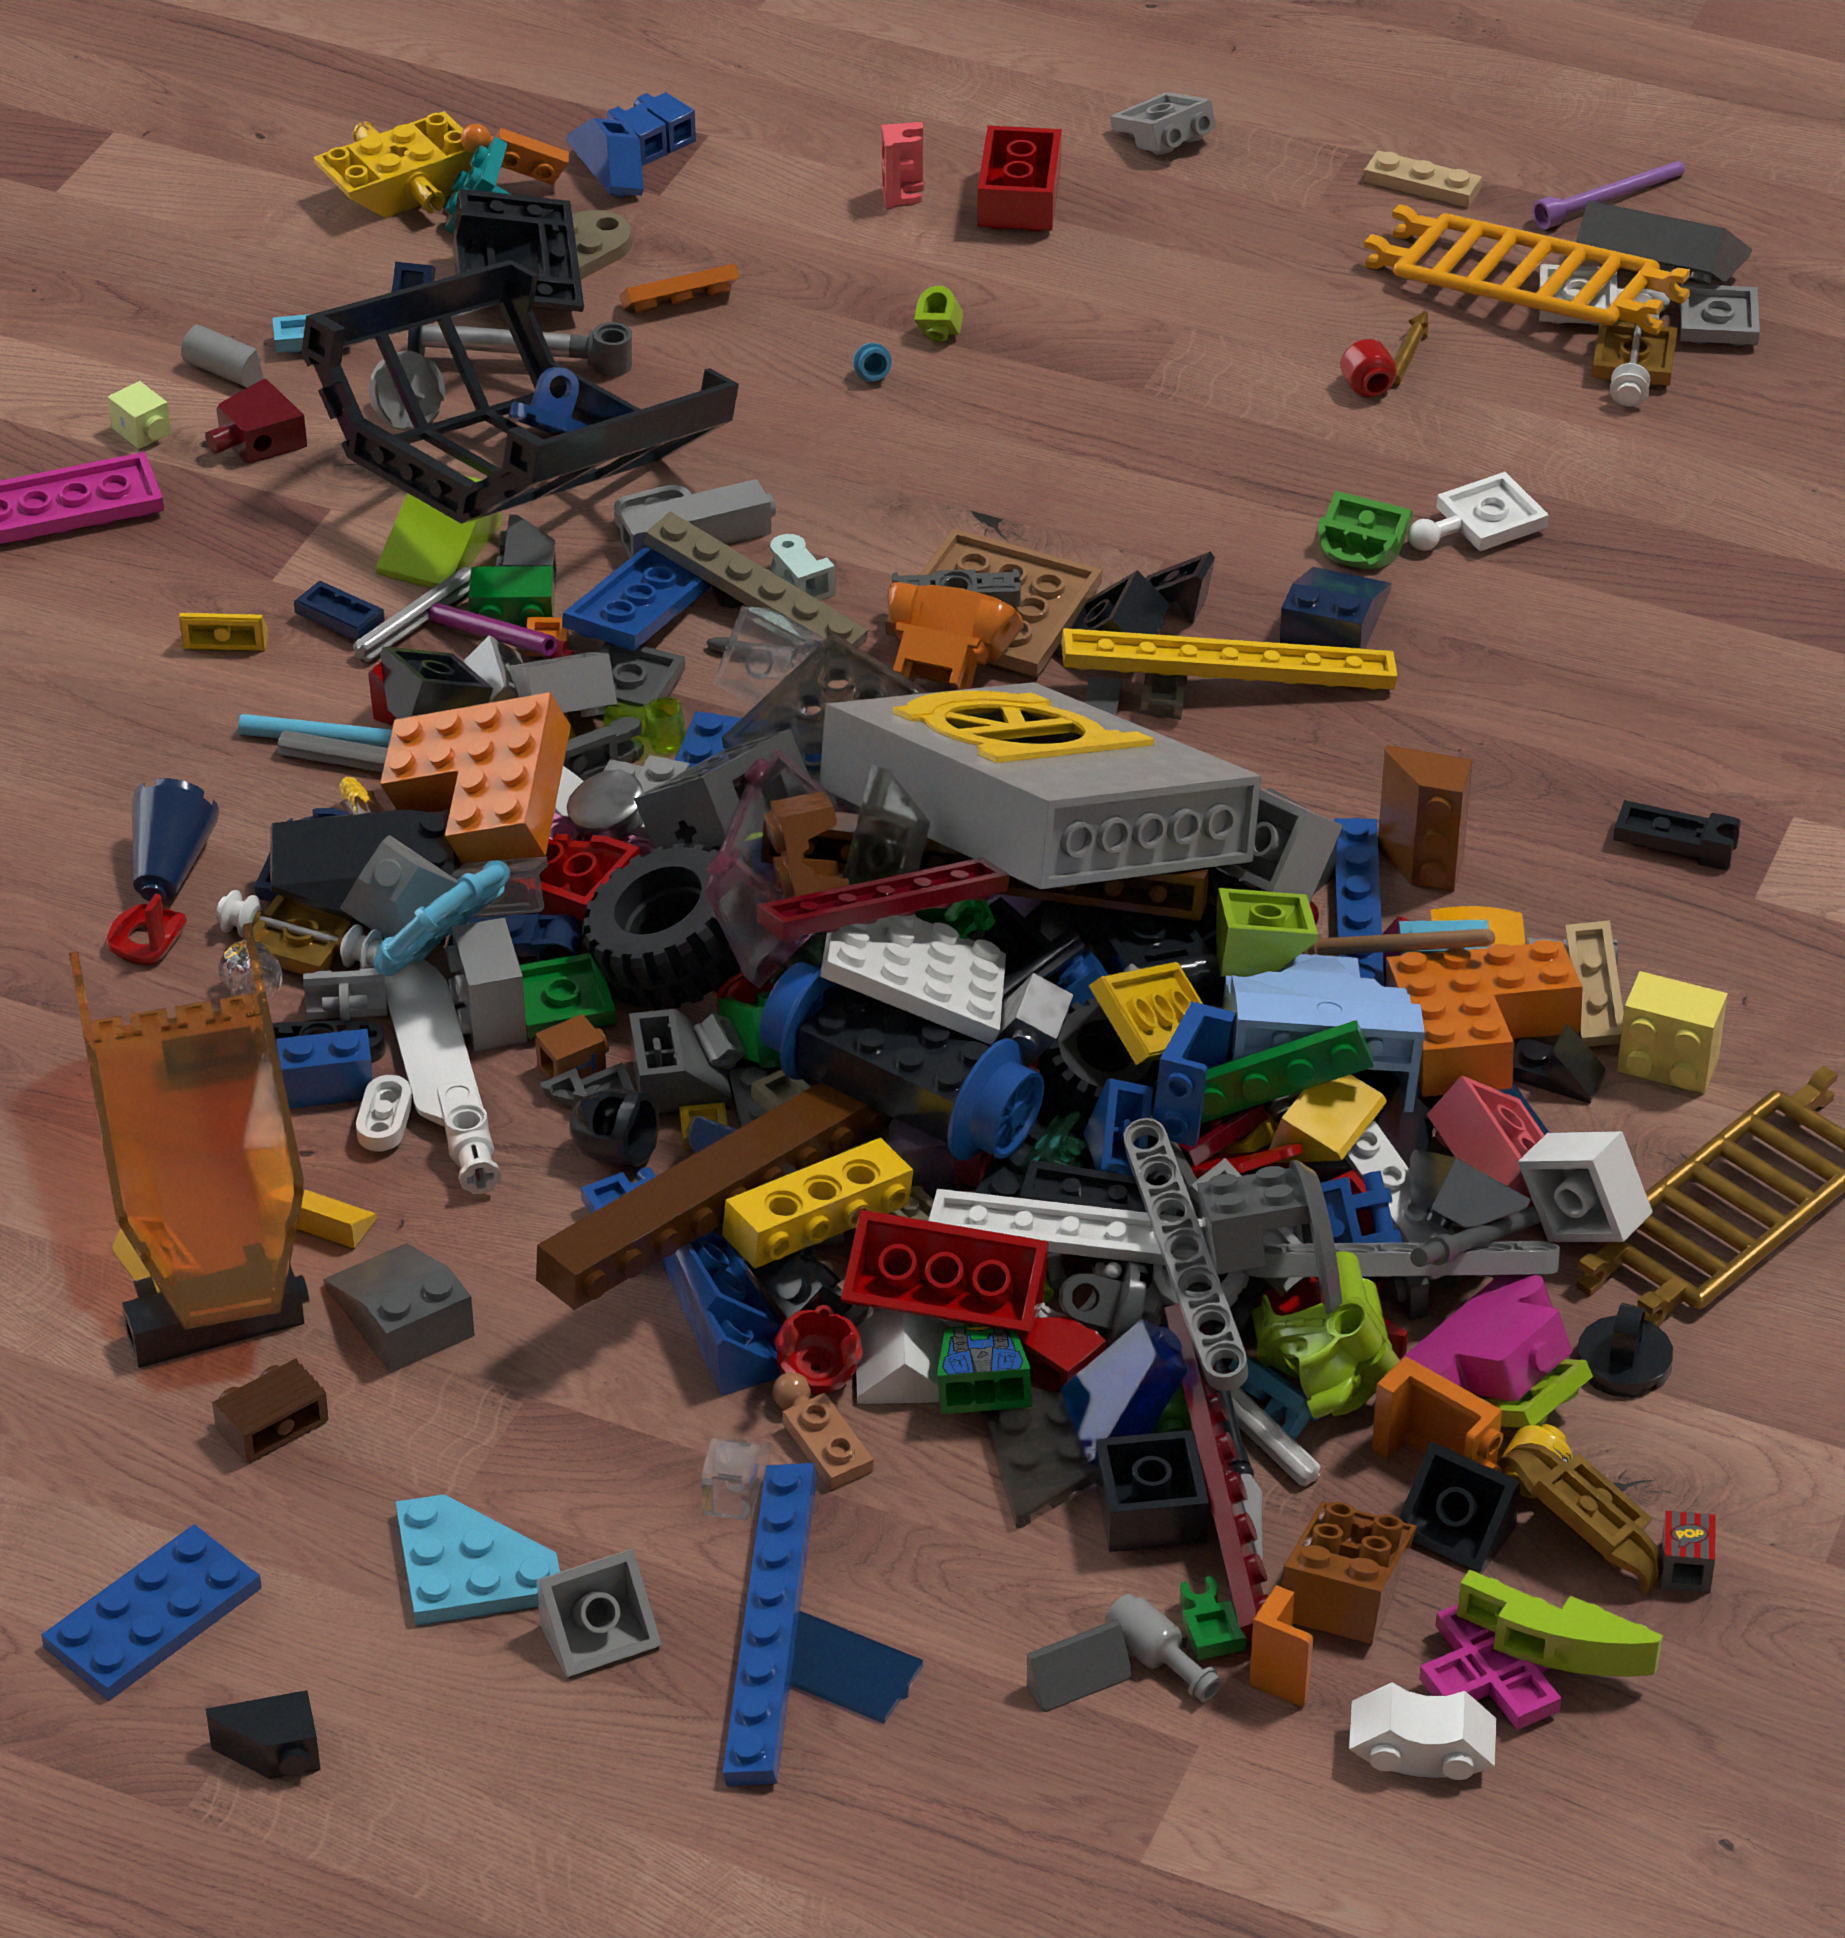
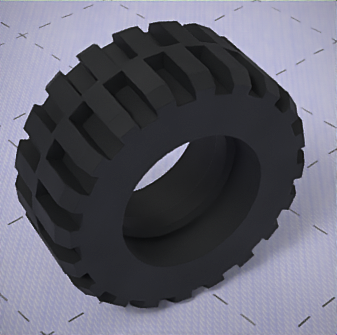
M686 843L674 844L673 848L669 849L661 846L651 849V853L641 857L640 854L629 860L630 864L622 869L618 867L609 874L610 880L606 884L601 883L594 892L595 900L589 901L582 925V935L585 938L584 943L600 973L606 980L609 989L615 996L621 998L623 1002L636 1007L641 1005L642 1008L648 1010H659L660 1006H665L667 1009L681 1008L682 1003L689 1001L692 1004L704 1000L703 996L709 992L714 991L717 993L730 977L743 971L744 961H750L756 948L755 944L758 943L761 931L760 924L756 922L757 906L735 864L722 852L699 844H695L693 848Z

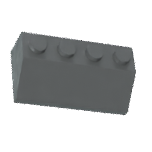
M1589 200L1575 241L1581 244L1655 260L1659 263L1660 270L1671 272L1676 268L1689 269L1690 277L1688 279L1704 285H1710L1711 280L1726 282L1750 257L1752 251L1748 245L1726 228Z

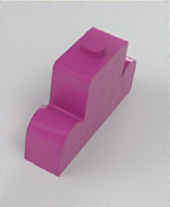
M1536 1274L1498 1275L1405 1356L1475 1395L1516 1401L1572 1353V1349L1559 1310L1553 1308L1543 1278Z

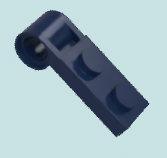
M512 914L508 916L472 917L468 921L470 924L505 917L516 956H537L539 962L579 955L584 940L582 935L583 923L576 917L568 914ZM453 934L450 937L448 946L453 945Z

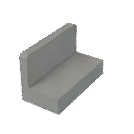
M489 635L463 662L493 687L489 703L519 698L509 666L523 664L520 653Z

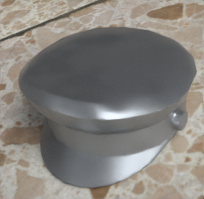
M620 769L598 773L582 782L569 796L566 806L568 817L575 824L577 832L586 839L591 840L592 835L608 836L614 839L620 838L643 823L634 798L643 793L642 785L632 774Z

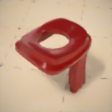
M155 893L149 904L133 906L113 921L107 933L106 946L110 952L129 962L142 965L157 963L183 932V927L187 922L186 915L163 908L160 894ZM147 926L149 944H139L131 941L129 938L130 933L136 928Z

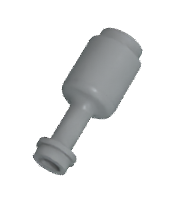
M1126 1594L1119 1598L1109 1609L1105 1623L1113 1620L1119 1621L1127 1650L1143 1665L1150 1669H1156L1167 1664L1190 1685L1188 1694L1193 1698H1198L1201 1702H1207L1218 1692L1222 1685V1679L1217 1675V1671L1212 1667L1202 1669L1179 1649L1182 1642V1632L1145 1598H1136L1133 1594Z

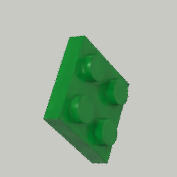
M590 953L519 965L523 976L528 1039L535 1038V1033L581 1014L586 1017L594 1028L616 1024V1012L607 982Z

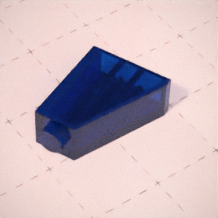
M1141 1319L1060 1388L1089 1463L1095 1465V1439L1150 1434L1187 1373L1188 1369L1180 1352L1182 1344L1176 1334L1169 1328H1160Z

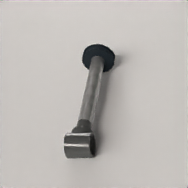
M606 322L600 324L595 330H590L589 336L542 332L554 357L588 359V365H594V369L598 373L610 377L624 375L632 367V330L623 323ZM427 324L408 330V351L417 352L424 356L425 347L449 349L437 324ZM455 326L465 350L519 354L509 330Z

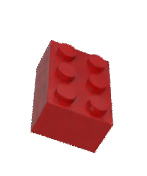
M987 125L977 190V226L990 227L992 229H1027L1029 231L1053 229L1061 172L1062 129Z

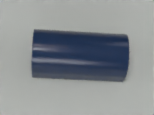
M702 1116L691 1117L686 1130V1142L690 1150L696 1154L737 1129Z

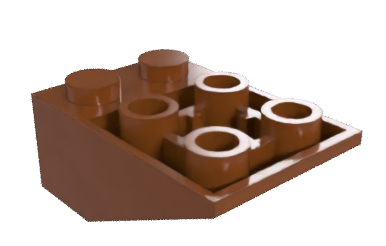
M1321 1501L1283 1569L1281 1587L1294 1592L1292 1623L1373 1644L1387 1616L1417 1526L1404 1523L1400 1518L1393 1515H1374L1358 1511L1347 1503Z

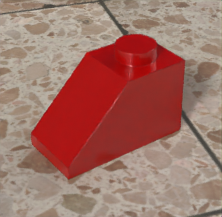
M1071 1317L1037 1318L1030 1334L1017 1332L1030 1365L1031 1381L1066 1404L1105 1374L1106 1340L1092 1328L1085 1327Z

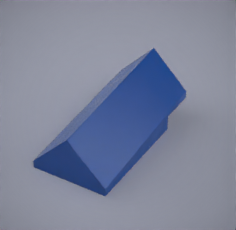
M711 1231L707 1235L699 1237L678 1249L670 1257L663 1258V1267L721 1396L777 1379L782 1375L778 1368L776 1346L772 1339L779 1332L783 1324L743 1262L738 1251L723 1236Z

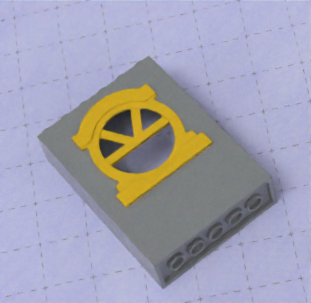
M1031 682L826 703L819 788L973 859L983 857L1010 874V876L1034 887L1047 889L1253 862L1262 776L1040 684Z

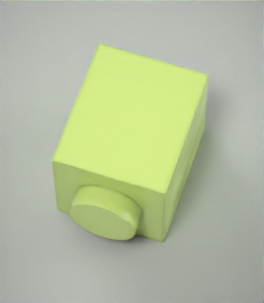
M141 381L107 396L111 428L136 448L141 449L171 434L167 401Z

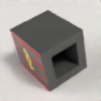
M1665 1511L1661 1540L1662 1576L1660 1588L1711 1593L1715 1566V1514Z

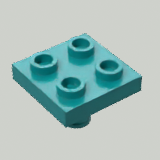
M494 136L486 148L481 145L476 150L470 161L472 167L469 171L465 172L462 170L457 175L451 187L454 193L445 207V211L449 213L445 229L454 234L459 189L510 194L496 185L507 148L506 142Z

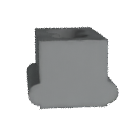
M712 1013L702 1023L694 1026L695 1033L711 1065L727 1070L736 1067V1063L747 1054L730 1018Z

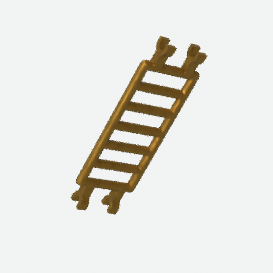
M1823 1065L1812 1075L1808 1083L1793 1096H1789L1781 1090L1771 1091L1645 1192L1652 1210L1663 1202L1741 1252L1727 1264L1651 1215L1637 1228L1712 1276L1698 1288L1625 1241L1594 1242L1601 1249L1597 1253H1589L1579 1260L1578 1268L1583 1270L1585 1274L1576 1281V1288L1591 1297L1602 1287L1607 1277L1625 1263L1660 1286L1655 1292L1649 1291L1642 1295L1637 1302V1306L1646 1309L1645 1320L1654 1323L1656 1326L1659 1327L1666 1315L1682 1302L1695 1309H1701L1708 1305L1845 1192V1168L1842 1169L1765 1121L1776 1110H1779L1845 1151V1129L1814 1111L1819 1106L1825 1107L1834 1100L1835 1093L1828 1090V1088L1837 1081L1838 1074ZM1751 1133L1828 1182L1813 1192L1742 1148L1736 1142L1746 1134ZM1719 1156H1722L1799 1205L1785 1216L1707 1166ZM1690 1179H1693L1770 1229L1756 1240L1678 1189Z

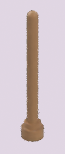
M1490 929L1323 938L1321 934H1318L1317 942L1301 954L1312 955L1317 953L1318 955L1330 956L1488 947L1494 943L1495 934Z

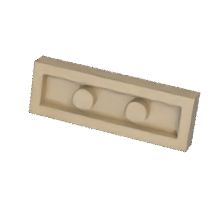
M1377 150L1364 169L1363 182L1469 208L1481 190L1482 176L1468 173L1463 169H1451L1435 165L1430 161H1419L1399 156L1394 152Z
M1610 920L1565 925L1568 955L1583 986L1580 1038L1587 1047L1620 1044L1624 1011Z

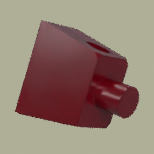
M266 378L219 403L216 408L219 427L205 433L207 445L213 454L232 448L248 463L307 447L304 414Z

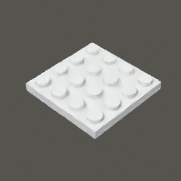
M915 914L911 916L894 915L878 919L873 924L857 923L843 926L836 932L827 933L820 977L990 1045L994 1044L1000 1031L1006 954L1000 952V949L993 943L986 940L973 941L968 938L966 940L959 938L958 932L949 925L943 923H934L933 925L917 918Z

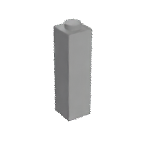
M754 479L619 511L621 544L629 558L644 547L650 548L644 544L646 531L670 511L726 545L772 534L771 517L776 515L774 499L770 493H765L758 480Z

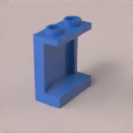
M1191 1002L1162 1054L1159 1064L1153 1119L1163 1125L1169 1141L1191 1147L1195 1146L1198 1142L1207 1070L1230 1062L1236 1012Z

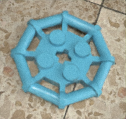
M499 860L490 861L484 866L482 871L474 875L466 873L458 878L457 885L436 898L427 908L424 906L419 907L414 912L416 917L394 937L386 938L379 945V953L374 959L376 971L379 974H384V976L397 974L410 962L418 963L425 959L444 938L452 935V926L469 924L468 921L474 915L498 899L504 892V885L510 878L508 865Z

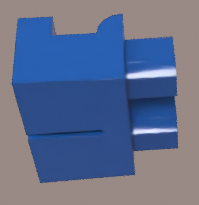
M667 92L656 97L645 93L637 97L634 107L625 111L617 106L607 112V119L625 121L639 137L642 166L667 155V151L672 153L696 141L695 110Z

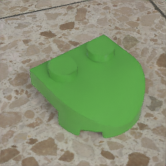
M1335 491L1325 518L1320 517L1318 532L1322 552L1328 559L1351 567L1379 569L1388 566L1400 553L1413 519L1412 510Z

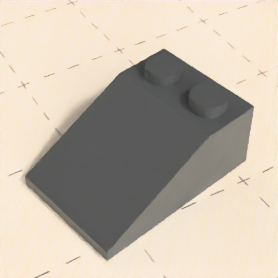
M408 1243L323 1279L325 1288L390 1373L475 1336L471 1295L449 1267Z

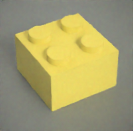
M1639 971L1624 1007L1617 1072L1705 1094L1719 1060L1728 993Z

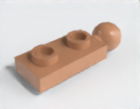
M789 1372L779 1376L773 1385L772 1393L775 1402L785 1409L783 1411L782 1423L809 1461L814 1463L815 1469L830 1490L873 1472L874 1459L826 1393L810 1399L811 1388L803 1375Z

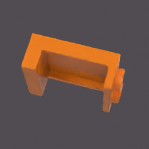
M1405 1356L1377 1383L1372 1451L1388 1459L1405 1442L1425 1454L1429 1443L1435 1442L1500 1471L1496 1462L1498 1449L1503 1440V1433L1500 1432L1502 1410Z

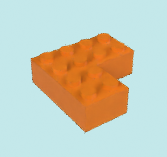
M551 692L396 719L392 728L380 785L396 809L424 812L450 809L445 837L466 870L484 867L488 862L495 860L509 863L545 857L571 725Z
M1539 940L1533 944L1513 946L1495 944L1489 948L1469 950L1455 948L1448 949L1445 952L1425 954L1407 952L1401 956L1386 957V987L1406 988L1407 994H1410L1411 1004L1421 1005L1425 1034L1417 1085L1422 1097L1444 1095L1461 1076L1496 1090L1512 1089L1513 1039L1561 1035L1565 1025H1569L1576 1033H1581L1583 986L1562 941Z

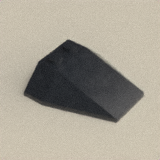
M396 809L272 823L270 828V892L365 926L341 910L340 907L357 878L381 842L388 835L454 878V850L445 837L449 815ZM447 937L439 945L445 946Z

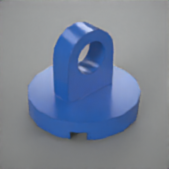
M553 367L545 370L537 381L531 404L512 402L508 414L510 419H517L522 424L550 433H566L588 426L571 418L579 394V382L575 374L567 368ZM556 376H561L567 385L566 392L561 398L553 397L549 389L552 379Z

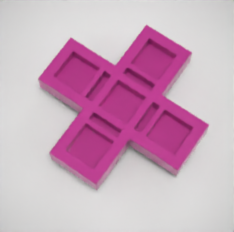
M1458 1604L1436 1613L1435 1626L1454 1651L1420 1666L1419 1679L1432 1696H1448L1466 1691L1477 1701L1490 1695L1516 1730L1560 1712L1562 1698L1541 1673L1551 1668L1521 1660L1495 1650L1496 1632L1457 1616Z

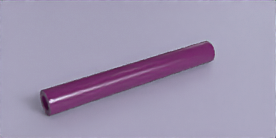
M435 603L429 611L431 622L484 638L490 635L502 643L546 656L552 655L557 649V639L549 634L441 603Z

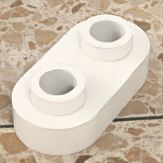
M383 1075L373 1079L367 1085L356 1120L357 1139L364 1148L371 1151H386L394 1148L401 1142L412 1107L411 1086L406 1079L397 1075Z

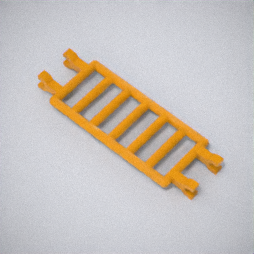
M1398 204L1392 211V218L1402 220L1405 224L1400 223L1393 230V237L1406 239L1411 235L1418 236L1419 239L1409 249L1390 245L1386 239L1371 234L1364 241L1365 248L1374 250L1377 253H1372L1365 260L1366 268L1379 269L1383 265L1393 267V273L1401 278L1607 326L1613 325L1617 320L1638 324L1643 331L1657 335L1663 329V321L1653 318L1650 314L1657 315L1663 309V301L1657 299H1650L1645 303L1634 301L1643 289L1663 292L1670 300L1682 304L1690 296V289L1682 288L1677 284H1684L1690 277L1689 269L1676 268L1671 272L1660 270L1659 263L1652 259L1448 213H1443L1435 219L1417 215L1416 211L1411 207ZM1447 229L1464 232L1462 237L1432 269L1415 265ZM1481 237L1499 240L1467 277L1449 273ZM1516 244L1533 248L1502 285L1484 281ZM1550 252L1568 256L1536 293L1518 289ZM1585 260L1603 264L1572 301L1553 297ZM1619 268L1638 272L1607 309L1588 305Z

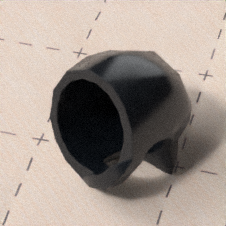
M613 1088L583 1097L571 1110L569 1134L584 1155L601 1164L617 1167H633L647 1162L656 1148L660 1128L659 1109L655 1099L649 1093Z

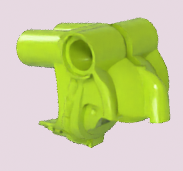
M1347 1251L1336 1252L1342 1303L1333 1312L1326 1314L1323 1304L1320 1303L1293 1314L1276 1315L1265 1294H1262L1261 1306L1252 1311V1319L1258 1342L1257 1358L1264 1367L1273 1366L1291 1377L1300 1379L1302 1389L1309 1400L1307 1401L1309 1410L1315 1419L1330 1413L1333 1416L1344 1415L1361 1407L1376 1393L1377 1383L1400 1361L1387 1338L1388 1335L1377 1287L1373 1281L1362 1277L1357 1256Z

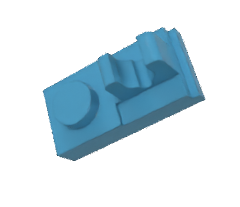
M1246 1355L1248 1377L1241 1388L1262 1401L1266 1399L1267 1395H1270L1272 1398L1264 1411L1277 1424L1280 1422L1281 1417L1286 1414V1422L1282 1429L1293 1439H1296L1310 1418L1318 1421L1309 1410L1307 1404L1309 1400L1304 1391L1270 1367H1264L1260 1361ZM1233 1359L1228 1369L1235 1371L1239 1363Z

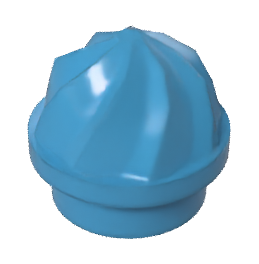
M866 343L855 352L853 368L861 379L868 382H876L883 379L890 371L891 355L881 344Z

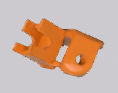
M893 582L888 588L890 624L897 637L901 640L893 672L895 675L901 676L900 684L905 690H912L915 677L950 684L951 687L957 688L956 690L971 689L977 664L986 665L988 660H998L1024 627L1022 616L1011 605L992 596L955 587L939 585L917 586L902 582Z

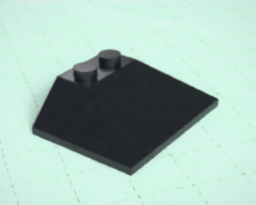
M467 189L458 190L453 240L456 275L512 260L538 275L533 308L583 312L584 301L571 203L569 200Z

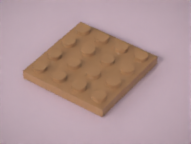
M953 528L919 575H935V571L976 569V573L1013 572V568L1018 569L1021 583V604L1014 609L1022 616L1024 627L998 660H988L987 663L1038 677L1060 645L1063 628H1071L1087 600L1094 595L1102 583V569ZM888 617L885 621L886 634L897 637Z

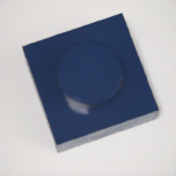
M395 261L391 292L434 281L436 268L432 265Z

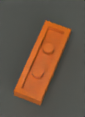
M736 263L629 287L619 296L623 310L635 307L636 313H641L658 308L657 302L671 299L672 304L675 305L695 299L694 294L707 291L708 296L729 292L730 285L740 277Z

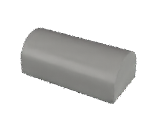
M195 324L185 335L181 346V356L185 362L246 388L263 379L256 348L198 324Z

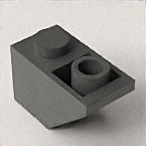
M509 514L507 531H500V555L504 556H497L496 567L553 566L555 587L557 577L555 540L519 515Z

